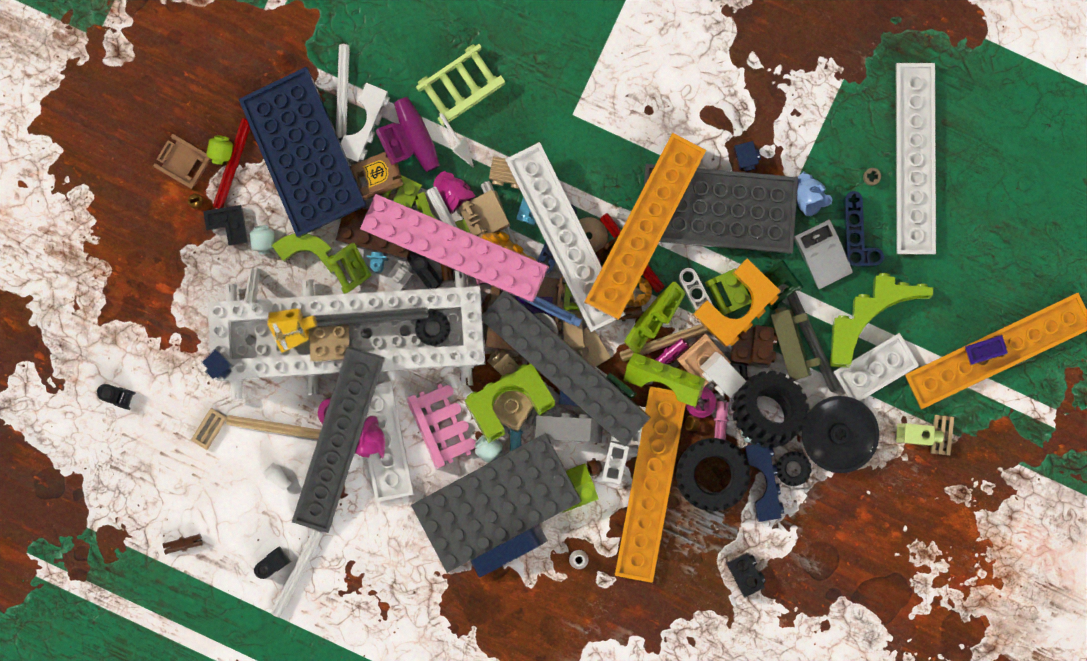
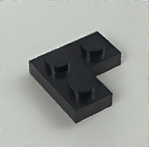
M242 205L203 211L207 231L226 228L228 246L248 243Z

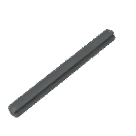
M795 291L787 297V300L796 316L805 313V310ZM810 321L799 323L814 358L820 357L822 364L818 366L830 392L839 390V383Z
M422 307L315 316L317 321L316 327L426 319L429 316L428 308Z

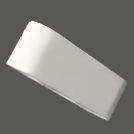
M691 268L682 270L679 275V281L694 310L696 311L706 300L712 304L697 273ZM685 272H690L693 275L691 282L683 280ZM694 289H699L702 292L700 299L692 297L691 293Z

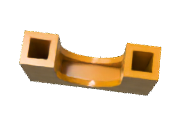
M748 259L744 260L732 273L748 289L751 295V307L745 316L739 319L727 318L708 300L692 314L725 347L728 345L732 347L740 339L738 335L742 331H748L753 325L751 321L755 317L759 319L766 312L764 308L769 303L772 305L779 298L777 294L780 290Z

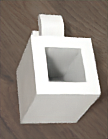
M397 263L384 282L396 291H403L414 276L411 273L412 269L405 263H402V265Z

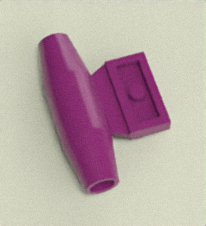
M408 97L396 101L394 106L399 123H391L376 130L391 165L407 160L414 154L426 172L440 167L434 143L421 115Z

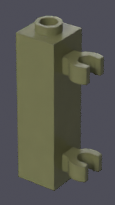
M786 307L776 309V313L772 314L771 317L789 378L792 377L794 380L811 376L810 368L821 365L822 362L820 357L807 360L797 323L809 320L807 313L794 316L793 309L787 310Z

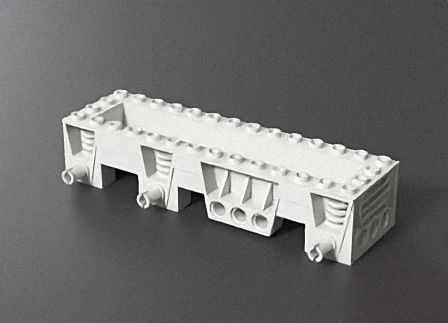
M454 271L456 288L314 296V280L308 279V288L307 280H301L302 297L256 299L254 311L249 310L246 312L244 310L245 300L237 301V284H225L226 301L207 302L210 353L214 349H218L234 367L231 368L233 372L225 380L223 378L218 380L216 377L212 380L228 381L230 383L231 400L243 399L242 382L244 380L281 376H305L307 378V395H313V387L314 395H320L318 377L325 374L339 373L343 360L310 361V331L309 339L306 342L281 353L267 324L268 313L298 308L305 318L312 315L321 316L426 307L428 311L436 310L442 312L450 321L451 329L449 336L440 345L428 346L422 343L417 338L415 332V324L418 319L350 324L349 346L385 357L381 372L418 370L433 367H458L461 371V386H466V378H468V386H472V368L478 365H485L480 286L467 287V275L461 272L462 278L460 279V272ZM432 320L427 322L425 330L429 335L434 336L439 333L438 328L440 325ZM405 325L411 328L410 335L406 337L400 334L401 327ZM364 328L372 330V336L368 339L362 337V330ZM249 335H255L257 338V342L252 346L246 342V338Z

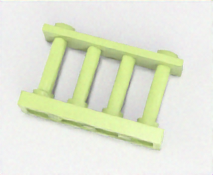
M480 44L469 46L465 50L466 53L431 77L428 78L426 76L417 82L419 84L416 86L418 92L423 89L426 91L448 123L505 85L502 76H493L478 54L482 50ZM471 57L487 79V85L483 88L476 85L462 64ZM454 68L458 70L471 89L470 93L472 95L466 99L459 94L446 75ZM438 79H441L456 101V106L452 109L445 107L431 86ZM438 117V121L440 122L442 127L445 126L441 117Z

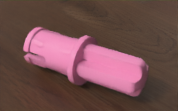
M717 401L716 418H714V421H716L714 438L726 439L727 422H729L727 419L729 402Z

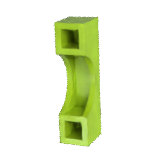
M633 353L624 377V381L640 387L652 381L663 383L674 391L677 401L696 407L702 395L706 380L637 353Z

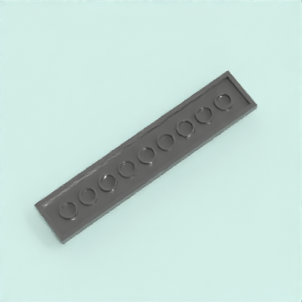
M503 291L482 315V321L624 447L651 418L511 293Z
M347 346L292 523L329 533L385 357Z

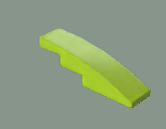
M672 282L652 302L624 340L634 353H640L648 338L654 339L662 324L670 322L686 294L677 282Z

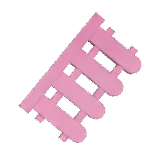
M442 384L437 385L438 389L430 393L420 392V397L416 398L415 394L406 398L436 469L445 466L444 461H448L449 464L454 462L452 458L466 453V456L471 455L470 450L475 448L474 445L476 443L472 438L465 440L463 433L468 430L469 425L466 421H457L455 415L460 413L461 406L458 403L450 405L448 397L452 396L454 390L451 386L443 387ZM443 400L445 407L432 412L430 405ZM424 407L427 412V415L425 416L422 412V408ZM451 418L453 425L440 430L437 423ZM429 426H433L434 433H431ZM458 435L460 442L447 447L445 440ZM438 443H440L443 450L439 451L437 447Z

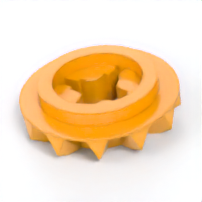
M642 277L638 282L639 290L645 294H638L636 300H634V293H632L627 303L632 307L645 305L652 296L651 285Z

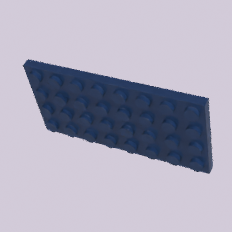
M304 67L239 99L296 237L304 236L367 206L308 67Z

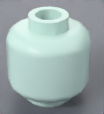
M268 225L254 227V230L249 234L251 248L254 251H258L259 254L270 253V249H273L272 245L275 243L273 229L269 228Z
M482 435L474 445L475 454L486 463H490L503 455V452H501L503 445L497 439L488 444Z

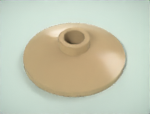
M587 217L579 220L585 234L588 232L592 234V238L588 240L596 253L607 243L608 234L606 227L595 218Z

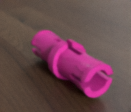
M680 338L670 348H666L664 353L655 360L664 364H668L671 361L674 362L676 357L689 346L683 338Z

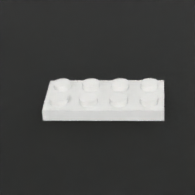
M898 333L852 360L849 368L841 367L833 373L847 397L861 401L919 365L901 334Z

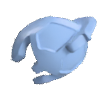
M803 172L798 176L796 203L806 216H813L819 212L821 207L829 206L833 200L830 195L824 193L826 188L820 181L813 179L812 175Z

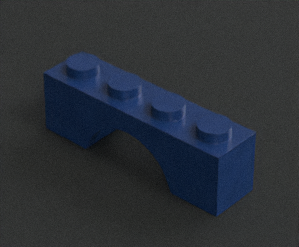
M760 443L744 446L748 464L758 468L766 479L765 493L754 503L757 521L762 522L782 518L781 514H784L783 503H779L778 495H781L779 483L775 482L774 477L778 474L776 464L772 465L771 457H774L773 448H770V446L767 448L761 447Z

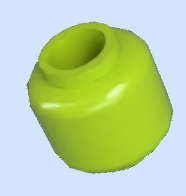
M215 135L208 142L207 157L212 159V163L222 165L223 162L230 160L233 143L229 141L228 137Z

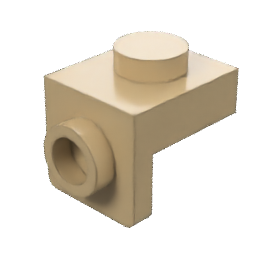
M503 349L494 351L487 360L502 376L507 373H514L519 367Z

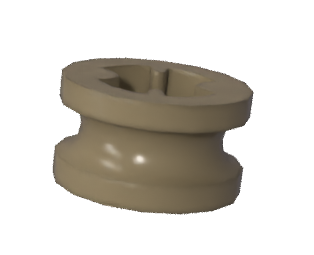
M876 168L867 169L863 175L864 182L870 186L876 185L881 179V173ZM871 172H875V175H877V179H874L873 182L869 181L870 178H867V175L871 174Z

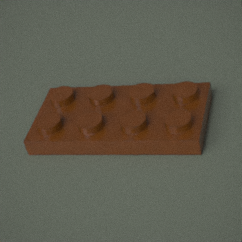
M361 208L341 218L336 241L346 244L355 243L358 247L409 259L410 250L360 229L368 209Z

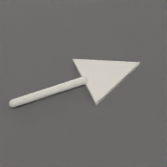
M440 113L441 119L458 144L453 149V152L471 167H474L466 138L463 137L460 141L445 116Z

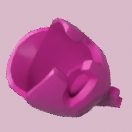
M443 171L434 180L433 187L438 189L451 215L464 202L475 198V194L470 190V187L463 180L454 178L452 173Z
M371 415L364 422L355 454L369 458L370 454L379 453L380 458L383 459L385 435L379 427L377 417Z

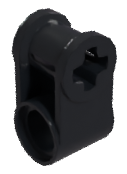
M103 384L98 387L97 396L100 400L126 410L131 409L129 406L136 392L109 384ZM105 387L111 390V395L108 398L102 396V390Z
M279 546L255 565L254 574L259 579H266L289 564L291 560ZM260 565L262 567L267 566L266 575L258 573Z

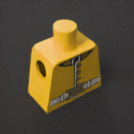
M296 308L268 313L267 324L282 353L306 342L309 339V328L316 327L317 321L314 315L304 318L301 310Z

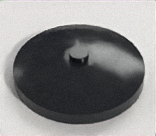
M833 396L818 402L808 412V421L805 422L806 425L802 430V443L807 455L816 465L830 472L847 473L861 468L872 458L879 443V427L874 414L864 403L847 396Z

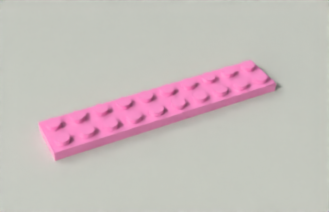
M375 194L360 227L365 232L532 303L548 270V266L377 194Z

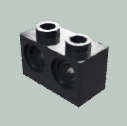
M746 552L726 562L744 598L765 588L763 583L766 580L762 572H757L755 568L757 562L752 554L749 556ZM741 560H746L748 563V568L744 571L738 569V562ZM750 577H754L757 580L754 588H749L746 584Z

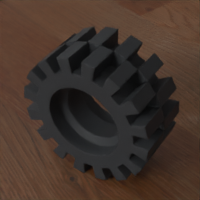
M429 310L428 318L417 320L415 324L416 336L422 343L428 346L440 345L449 336L451 329L450 321L442 312ZM432 320L440 325V332L434 336L429 335L425 330L427 322Z
M799 452L785 453L776 464L778 478L788 486L804 484L809 479L812 471L809 459ZM792 461L798 462L801 466L800 474L795 477L790 476L786 471L788 463Z

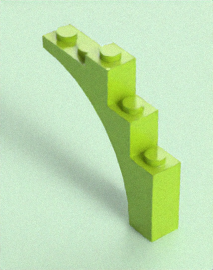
M880 273L879 276L876 275L873 282V298H870V295L859 294L853 300L852 319H849V316L839 315L838 318H834L830 366L849 368L852 364L853 352L859 335L876 315L900 302L913 299H930L933 296V287H928L927 284L909 286V283L899 282L895 285V277H890V274Z

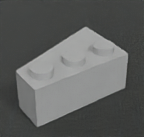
M544 412L543 416H536L535 438L546 433L549 440L602 443L603 427L594 419H591L589 415L580 414L579 418H573V414L561 413V417H554L555 413Z

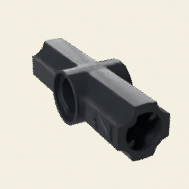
M412 251L410 252L409 259L406 260L427 289H437L444 282L426 257ZM423 260L425 265L423 268L417 269L415 262Z

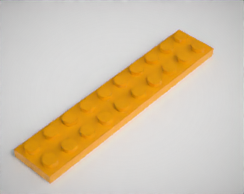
M674 133L671 134L584 303L619 320L706 152L705 149Z
M1075 293L968 344L972 345L1002 335L1008 354L970 365L964 346L904 376L920 409H924L1086 332L1087 309L1079 293Z
M652 386L649 388L645 412L651 418L642 428L615 576L653 583L686 406L685 403L677 401L673 390Z

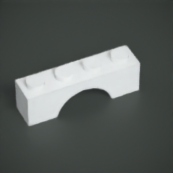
M368 83L365 84L359 98V102L366 109V123L358 133L344 135L341 141L347 159L356 163L365 159L368 152L365 148L368 142L371 143L375 136L373 129L375 125L380 124L383 116L380 114L382 108H386L390 97H387V91Z

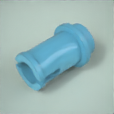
M511 428L508 431V434H510V451L521 446V434L523 433L521 429L519 432Z

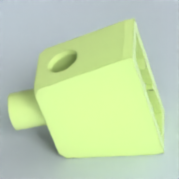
M908 423L897 424L896 443L933 446L934 442H943L944 433L943 431H935V426Z

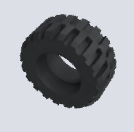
M769 370L768 373L762 371L750 377L735 394L734 402L732 403V410L735 411L732 414L733 420L737 421V429H741L742 435L745 438H750L751 443L755 445L760 443V446L767 448L769 445L770 448H777L779 445L784 446L805 427V422L809 418V413L807 412L810 410L809 403H806L808 398L805 393H802L801 390L803 388L800 384L797 386L792 377L787 378L786 374L782 372L776 374V371ZM766 396L775 400L783 411L784 421L776 423L765 418L758 408L757 397Z
M708 438L697 441L687 448L677 464L676 480L679 491L691 505L701 510L713 512L733 507L743 498L748 489L751 476L746 456L737 446L727 440ZM713 456L723 459L731 470V480L728 486L718 493H708L702 490L695 479L697 465L707 457Z

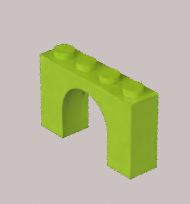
M532 364L519 366L514 373L503 375L496 383L491 382L485 385L483 390L472 392L465 399L467 409L488 444L505 435L504 427L493 410L494 403L501 394L508 391L523 393L529 399L538 415L555 407L554 398Z

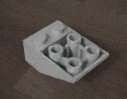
M830 219L794 237V241L818 290L853 273Z

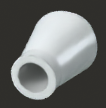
M273 462L263 472L266 476L265 479L280 487L283 491L291 484L279 464L276 465Z
M576 550L571 553L569 562L573 568L583 569L588 564V555L582 550ZM576 557H581L583 561L578 564L575 562Z

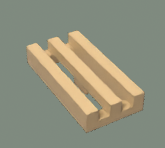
M210 408L191 441L208 450L226 422L227 417ZM215 414V417L211 421L210 425L206 429L200 441L197 440V437L201 433L202 429L208 422L211 415ZM218 418H221V421L217 425L216 429L212 433L206 445L203 444L211 429L217 422Z
M934 415L933 426H935V431L938 429V420H942L941 431H943L944 436L946 420L949 421L946 451H943V438V442L939 443V450H935L936 442H934L930 453L950 455L954 417Z

